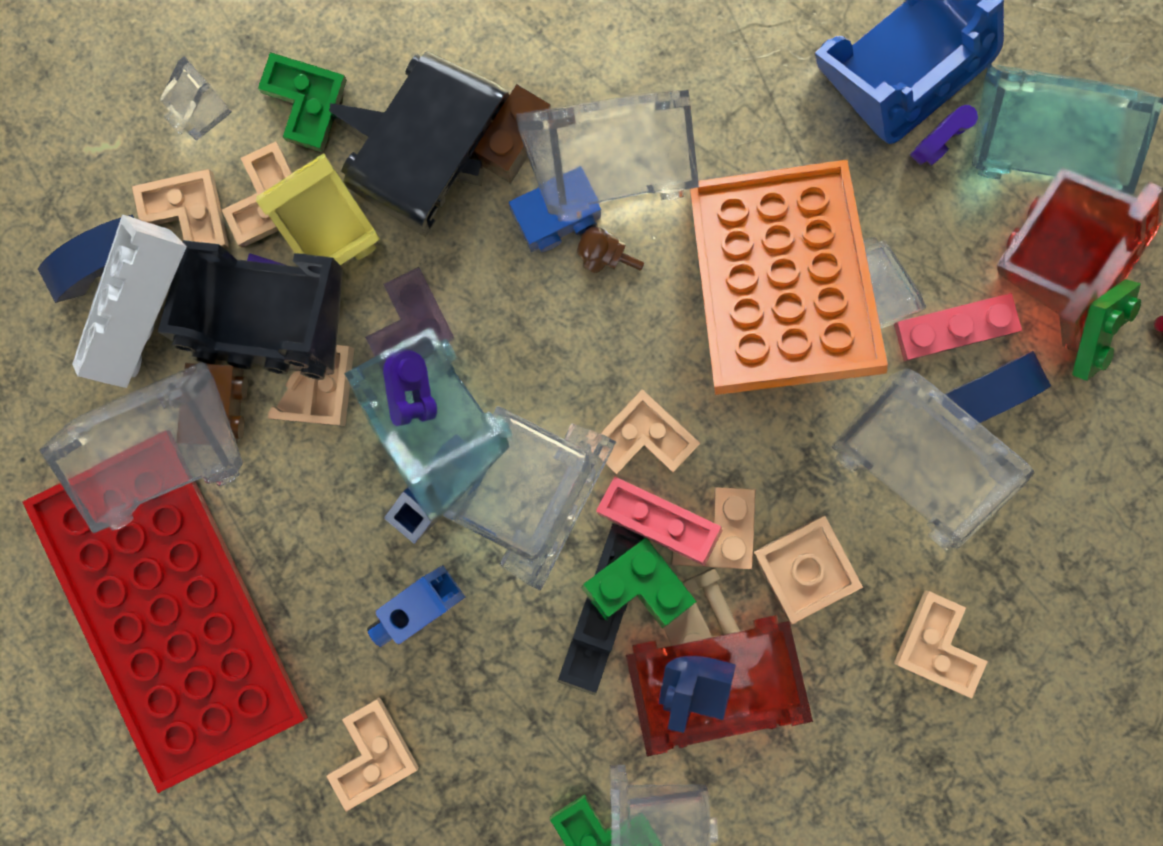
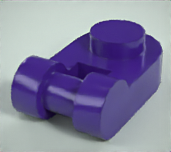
M962 105L946 116L909 155L919 165L927 161L932 166L949 150L945 143L951 137L961 135L976 124L978 120L976 109L970 105Z
M412 350L392 353L386 359L383 366V376L392 423L398 427L410 424L413 419H419L422 422L434 420L437 416V405L431 396L425 360L419 353ZM412 391L414 403L406 401L405 392Z

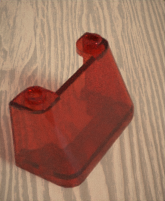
M777 615L753 620L754 628L662 648L657 647L656 640L632 645L633 654L626 655L646 756L667 753V750L674 749L676 745L678 748H684L691 744L763 729L777 728V724L779 726L789 724L796 726L813 722L790 621L779 623ZM684 656H702L736 664L724 720L691 712L684 733L667 729L671 712L663 710L664 705L659 704L665 667L670 661Z

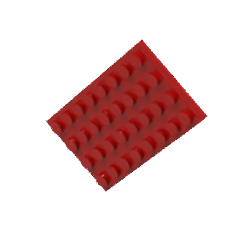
M165 431L22 501L157 793L308 718L172 431Z

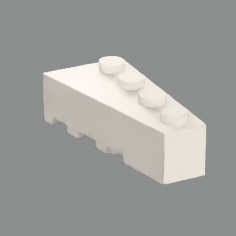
M122 214L72 363L77 376L127 388L131 377L135 378L142 362L141 353L146 341L152 335L155 320L187 247L170 229Z

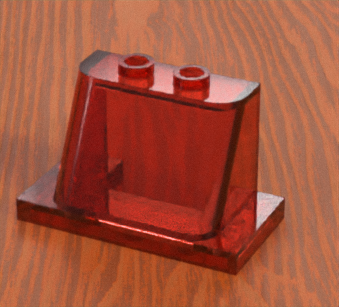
M1061 168L1044 195L1036 196L1028 210V219L1022 228L1016 227L1009 236L1006 244L1007 250L997 264L998 274L1060 315L1063 347L1076 353L1078 352L1090 303L1127 278L1161 227L1163 187L1148 182L1138 198Z

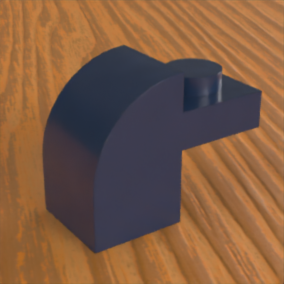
M684 656L670 661L665 667L659 704L664 705L663 710L671 712L667 729L684 733L691 712L724 720L736 664L702 656Z

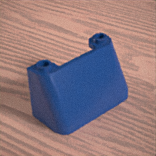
M906 0L853 45L850 40L841 35L825 41L820 49L815 52L817 66L878 137L888 144L896 143L996 59L1004 42V0Z

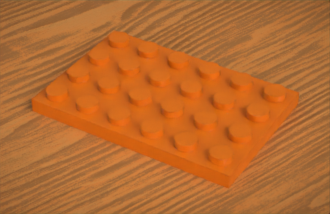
M848 160L689 182L715 395L887 374L888 363Z

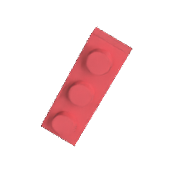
M1012 293L894 323L904 361L1022 331Z
M615 476L596 510L598 515L703 566L706 565L723 532L721 526Z

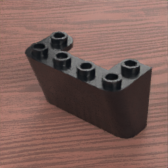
M182 241L187 247L171 282L158 329L160 334L173 341L172 347L191 352V359L204 364L214 365L216 360L227 361V364L246 370L251 369L252 365L264 366L263 368L269 372L286 375L288 370L301 371L300 374L305 377L317 380H324L325 374H334L343 268L333 257L294 253L293 262L299 266L295 267L237 260L220 244Z

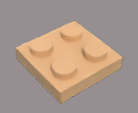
M822 515L753 551L790 624H794L863 588L826 516Z

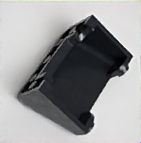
M426 51L422 56L415 54L405 71V74L408 75L405 82L358 154L352 152L341 169V172L345 174L344 184L348 189L425 238L436 222L433 219L438 210L436 205L442 208L445 203V196L491 125V120H494L509 96V91L495 82L429 51Z

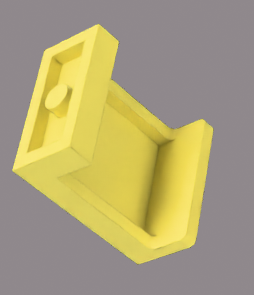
M324 153L256 197V202L265 215L268 214L294 253L333 257L342 265L352 257L360 260L377 248L374 244L380 240L377 232Z

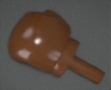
M592 226L588 228L580 239L577 253L583 260V268L590 272L598 273L605 266L615 269L618 262H622L639 271L644 266L643 261L623 253L626 246L625 243L619 241L617 237L600 227Z

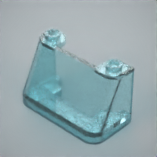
M988 64L983 84L972 166L978 169V175L991 179H1001L1002 173H1011V170L1086 182L1095 187L1094 194L1103 197L1118 198L1119 193L1134 195L1162 109L1163 97L1140 88Z
M428 328L349 370L344 375L372 430L424 514L431 522L444 515L509 449L507 439L513 437L501 414L494 417L490 411L483 412L455 373L452 362L457 357L446 338L439 341L432 329ZM412 350L419 353L425 360L431 396L437 405V416L434 420L424 422L419 419H413L410 424L397 427L392 423L389 414L383 366L386 359L392 353ZM412 391L405 392L406 401L414 403Z

